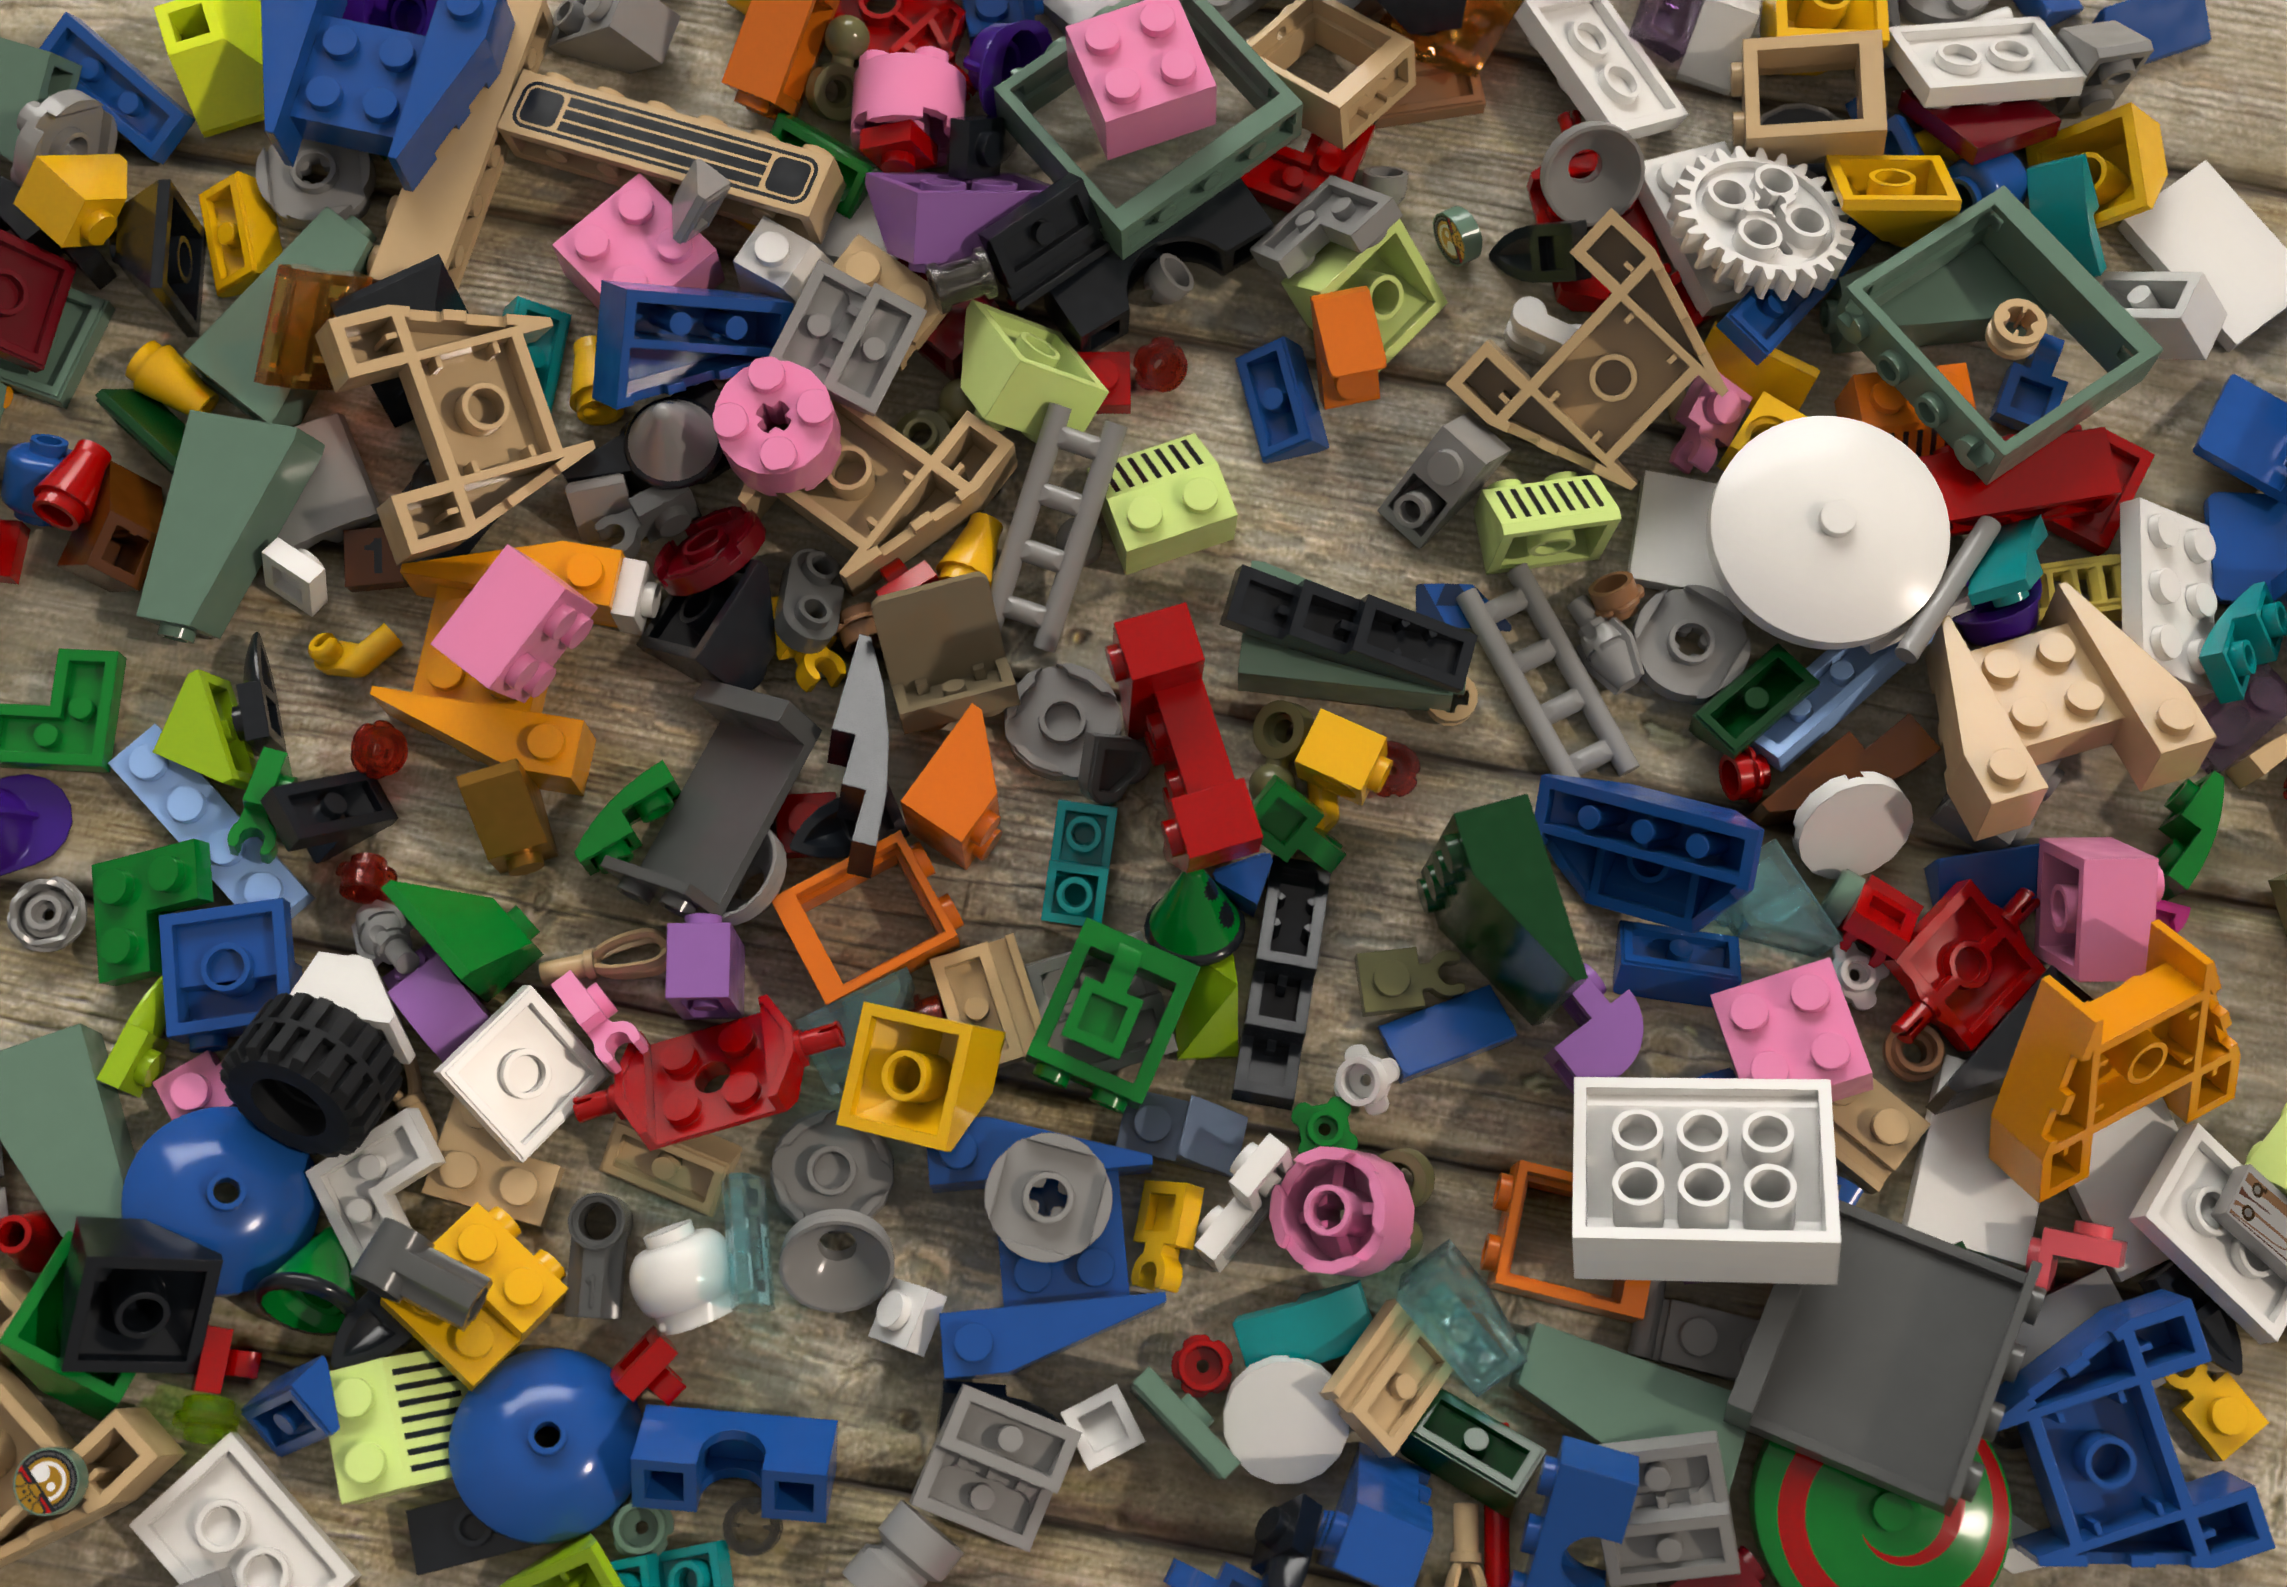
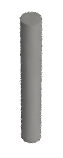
M1986 515L1981 516L1943 574L1936 590L1921 608L1896 647L1895 655L1901 661L1915 664L2000 532L2001 524L1995 518Z

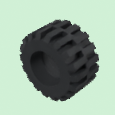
M296 992L294 996L282 993L278 994L274 999H269L223 1058L221 1063L223 1069L220 1071V1078L226 1086L225 1092L229 1099L238 1106L237 1109L245 1118L254 1123L257 1128L291 1148L294 1147L304 1153L315 1156L319 1153L326 1157H338L340 1154L347 1156L354 1153L357 1147L360 1148L397 1094L403 1080L399 1075L402 1071L400 1061L392 1055L394 1050L386 1040L378 1035L379 1032L372 1025L363 1021L356 1013L346 1007L342 1008L336 1005L331 1000L323 997L317 999L307 993Z

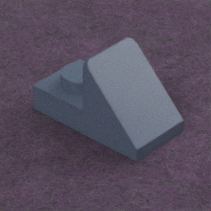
M1147 1092L1138 1110L1130 1106L1126 1107L1116 1147L1151 1154L1154 1160L1232 1178L1234 1175L1230 1172V1168L1241 1152L1248 1117L1192 1095L1190 1101Z

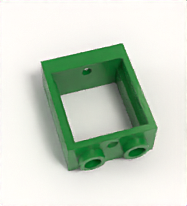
M1087 917L1027 1051L1025 1061L1035 1065L1032 1075L1063 1089L1067 1088L1069 1081L1093 1090L1089 1098L1092 1102L1120 1114H1124L1127 1106L1138 1110L1145 1099L1201 967ZM1120 943L1144 952L1135 976L1172 991L1133 1083L1048 1046L1087 955L1111 965Z

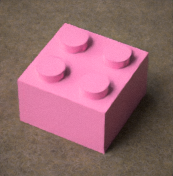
M1145 0L1065 26L1068 68L1107 161L1216 124L1217 85L1179 0Z
M638 173L552 244L564 275L598 310L602 280L715 289L725 280L717 249L701 233L686 243L679 244L673 239L672 204L641 173Z
M507 544L434 638L431 645L488 689L525 703L530 696L533 698L539 696L550 685L556 674V669L553 666L567 648L573 649L586 638L593 626L591 616L598 607L545 566Z
M2112 837L2039 838L2037 898H2039L2041 904L2036 909L2034 955L2049 965H2053L2056 969L2077 982H2121L2133 976L2145 974L2151 922L2156 920V904L2162 899L2165 888L2164 874L2159 866V858Z
M1830 957L1710 995L1737 1079H1830L1832 1102L1873 1090V1073Z

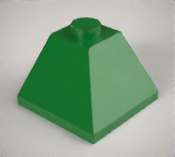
M392 880L381 888L456 976L487 1003L544 955L532 942V939L540 931L517 905L506 912L491 897Z
M68 1230L2 1334L0 1350L42 1392L101 1421L119 1404L136 1373L61 1372L60 1346L64 1272L73 1232Z

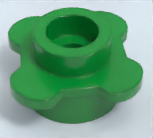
M1335 1096L1326 1104L1311 1106L1306 1102H1302L1296 1105L1291 1113V1121L1298 1127V1137L1300 1140V1145L1297 1149L1298 1155L1320 1146L1356 1150L1358 1139L1351 1133L1348 1116L1351 1113L1350 1104L1341 1097ZM1320 1125H1328L1330 1133L1328 1135H1321L1319 1133Z

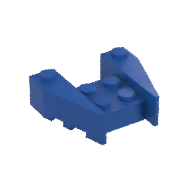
M261 0L265 132L283 163L287 166H294L302 139L387 156L404 190L411 192L415 190L437 160L435 152L454 127L460 129L471 114L469 106L482 88L485 86L489 89L500 74L516 24L507 0H437L426 36L342 19L348 0Z
M988 1116L976 1117L951 1152L927 1147L929 1185L933 1193L985 1189L992 1166L998 1157L1016 1141L1039 1133L1056 1132ZM1071 1136L1083 1142L1104 1164L1109 1178L1113 1199L1111 1214L1104 1231L1098 1239L1081 1253L1058 1262L1050 1263L1032 1261L1015 1254L998 1236L1004 1307L939 1313L945 1380L960 1381L1011 1376L1042 1360L1164 1307L1166 1292L1130 1295L1119 1176L1151 1173L1153 1167L1151 1154ZM1047 1178L1043 1187H1032L1029 1198L1039 1202L1038 1213L1050 1215L1054 1206H1065L1068 1196L1058 1191L1059 1181Z
M2159 1289L2104 1307L2018 1371L2014 1383L2005 1381L1999 1386L1994 1401L2006 1405L1998 1431L2017 1425L2051 1526L2012 1539L2016 1550L2040 1567H2088V1564H2127L2130 1567L2156 1568V1565H2187L2191 1568H2217L2276 1548L2255 1485L2225 1470L2185 1482L2151 1382L2153 1380L2212 1361L2192 1299L2165 1289Z

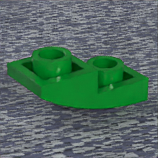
M663 760L625 786L604 807L583 835L574 853L590 876L599 871L602 874L609 873L600 866L605 855L629 863L634 857L632 851L643 846L631 825L640 820L643 823L655 821L674 807L673 801L679 797L681 790Z
M2215 770L2195 783L2189 779L2183 781L2170 795L2164 805L2171 812L2158 830L2171 840L2155 856L2159 858V866L2164 874L2165 888L2162 900L2168 901L2188 890L2210 852L2218 830L2224 799V777Z

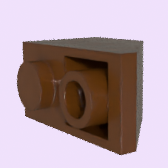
M111 461L106 468L91 520L81 523L77 530L72 531L57 566L108 592L140 591L147 576L163 515L162 487Z

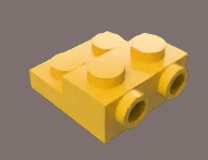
M478 1202L433 1243L435 1245L434 1249L455 1260L461 1261L463 1264L492 1279L493 1284L483 1307L466 1330L462 1331L404 1300L399 1304L382 1297L380 1305L470 1391H473L490 1372L505 1360L564 1301L566 1292L569 1289L561 1282L567 1276L566 1271L550 1253L540 1249L533 1255L516 1239L521 1234V1229L507 1212L497 1206H494L487 1212Z

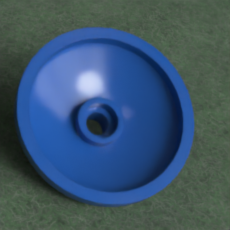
M223 1106L196 1110L182 1115L161 1127L143 1144L133 1159L125 1178L121 1199L122 1218L148 1220L222 1255L223 1264L215 1297L234 1296L255 1290L256 1285L264 1277L273 1274L310 1242L318 1222L321 1207L305 1171L315 1166L310 1154L294 1147L291 1148L257 1128L254 1123L245 1118L237 1109L238 1107ZM220 1183H230L237 1189L238 1198L231 1203H221L214 1197L213 1189Z
M534 1349L503 1360L473 1391L469 1390L459 1405L452 1423L449 1437V1464L454 1484L462 1501L469 1511L486 1527L499 1535L523 1543H561L576 1539L595 1530L609 1520L624 1504L632 1492L631 1456L641 1425L642 1413L637 1400L635 1399L632 1402L614 1385L610 1376L612 1369L592 1356L570 1349ZM546 1426L554 1427L560 1433V1440L555 1446L550 1448L539 1446L534 1439L537 1431Z

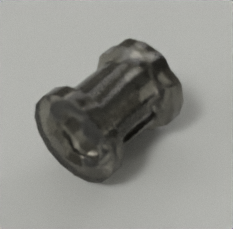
M982 246L972 248L970 256L940 266L935 262L925 266L928 284L941 315L950 312L953 305L983 295L989 300L998 297L996 279L990 261Z

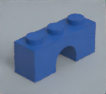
M646 1404L631 1456L632 1507L697 1512L700 1497L710 1484L721 1479L734 1477L750 1480L761 1488V1518L826 1523L837 1468L838 1420Z
M1563 1435L1557 1457L1544 1456L1536 1487V1494L1545 1496L1540 1515L1529 1513L1527 1516L1520 1551L1528 1553L1529 1557L1524 1573L1517 1570L1512 1571L1508 1587H1606V1571L1578 1562L1569 1554L1567 1548L1573 1542L1587 1537H1598L1622 1544L1639 1487V1456Z

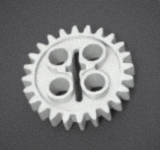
M1741 146L1735 147L1731 158L1724 151L1717 148L1711 160L1699 155L1693 167L1686 165L1668 202L1671 205L1666 215L1667 219L1674 221L1670 235L1684 238L1679 249L1680 253H1697L1699 255L1694 264L1695 269H1704L1711 266L1716 270L1713 282L1719 283L1729 277L1734 280V290L1736 293L1743 291L1746 285L1754 286L1758 299H1764L1768 289H1774L1782 301H1787L1792 289L1803 298H1807L1813 287L1823 291L1830 279L1836 280L1855 243L1851 241L1856 227L1846 223L1849 215L1843 212L1841 207L1836 206L1838 199L1835 191L1824 192L1822 190L1826 178L1821 176L1809 179L1805 176L1808 168L1807 164H1800L1794 169L1788 167L1787 156L1783 153L1777 157L1776 161L1768 160L1763 148H1758L1754 157H1748Z

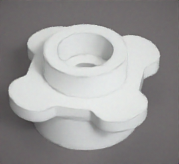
M1840 942L1837 943L1832 949L1834 957L1832 964L1846 1002L1852 1003L1853 1007L1857 1010H1868L1877 1002L1875 991L1880 980L1886 978L1890 971L1883 963L1876 968L1869 966L1868 963L1871 956L1859 951L1854 942L1847 952L1840 949ZM1851 970H1856L1859 973V980L1854 981L1850 978L1849 973Z
M1352 1045L1345 1052L1346 1061L1337 1070L1334 1092L1336 1096L1341 1097L1348 1104L1358 1107L1364 1106L1368 1114L1373 1116L1380 1115L1389 1107L1387 1095L1392 1082L1397 1081L1400 1077L1399 1065L1392 1058L1380 1059L1370 1054L1365 1045ZM1365 1074H1368L1371 1078V1083L1368 1086L1362 1080Z

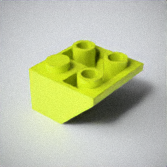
M175 0L153 7L169 59L204 138L264 120L261 0Z

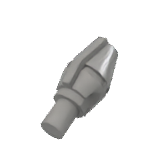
M1587 595L1574 599L1567 608L1580 627L1578 635L1581 638V644L1576 648L1581 661L1588 673L1614 695H1619L1637 684L1645 674L1635 638L1632 632L1618 618L1613 617L1608 620V618L1601 616L1597 617L1594 614L1596 611L1595 607Z
M378 899L372 904L361 906L356 912V921L351 925L359 956L372 959L377 967L381 962L392 964L401 974H409L415 971L419 966L420 960L419 956L412 949L409 932L414 927L395 905Z

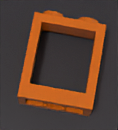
M751 0L722 79L723 84L737 92L734 102L745 106L749 111L774 121L778 113L781 112L797 117L806 95L807 80L817 65L825 43L827 26L833 20L840 0Z
M901 830L878 841L871 878L898 864L936 933L935 936L843 984L806 912L865 882L869 878L848 874V857L777 894L772 901L773 907L831 1016L930 964V959L948 954L960 948L956 929L964 926L963 920L948 893L937 898L927 879L936 872L921 843L918 841L909 846Z
M1519 1160L1511 1166L1509 1174L1501 1172L1497 1180L1492 1206L1493 1209L1501 1211L1497 1235L1487 1234L1480 1260V1270L1489 1272L1486 1288L1627 1323L1644 1320L1651 1284L1650 1280H1614L1611 1298L1510 1273L1527 1188L1530 1187L1573 1198V1172L1524 1160Z

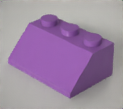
M866 172L865 185L887 253L909 262L908 269L920 273L943 272L944 264H960L961 269L972 272H993L994 270L978 234L1051 186V184L1020 173H1000V176L960 179L948 177L949 172Z

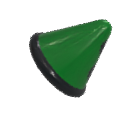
M1204 869L1190 873L1182 871L1163 897L1152 905L1144 924L1145 937L1148 944L1200 967L1218 963L1233 954L1243 941L1246 930L1245 918L1239 906L1225 895Z
M332 1226L321 1231L273 1274L264 1277L256 1285L254 1297L257 1306L266 1316L278 1324L305 1334L333 1336L337 1335L347 1313H352L357 1309L353 1280L349 1276L351 1272L350 1262Z

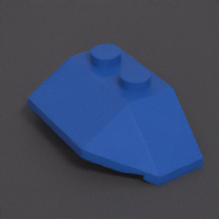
M1553 774L1541 775L1534 815L1544 845L1547 847L1560 871L1585 903L1695 933L1754 890L1765 829L1738 811L1629 783Z

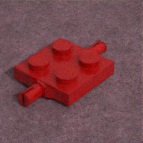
M1971 879L1957 881L1915 925L1910 942L1897 961L1888 955L1886 956L1883 964L1905 988L1912 1001V1005L1890 1027L1893 1034L1899 1033L1896 1037L1905 1044H1912L1929 1023H1932L1938 1027L1958 1052L1972 1051L2047 970L2027 947L2023 933L2020 930V925L2041 904L2039 898L2031 899L2035 896L2032 891L2026 888H2019L2003 908H2000L1991 903Z

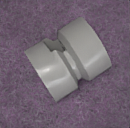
M900 1500L878 1527L882 1540L880 1544L866 1543L842 1573L855 1587H924L928 1581L941 1583L965 1553L905 1501Z

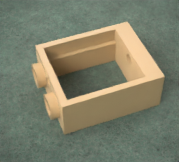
M1296 0L1286 6L1259 33L1246 41L1303 102L1302 127L1342 150L1416 85L1414 42L1336 0ZM1315 44L1359 66L1329 93L1286 70Z
M1882 29L1742 40L1741 62H1731L1730 66L1731 97L1742 96V111L1732 113L1733 147L1744 146V151L1748 157H1754L1758 148H1763L1768 160L1776 161L1777 157L1783 153L1787 156V165L1825 163L1826 155H1884L1888 129ZM1855 69L1857 119L1760 125L1758 76Z

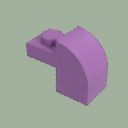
M426 943L419 950L415 951L420 960L419 966L415 971L409 974H401L394 968L382 979L389 988L387 993L431 1050L444 1062L492 1014L456 976L429 943Z
M1586 963L1583 964L1588 979L1562 1004L1579 1028L1543 1057L1573 1095L1574 1077H1619L1637 1057L1643 1039L1642 1013L1633 993L1628 989L1610 1003L1603 995L1607 991L1604 982L1595 970Z

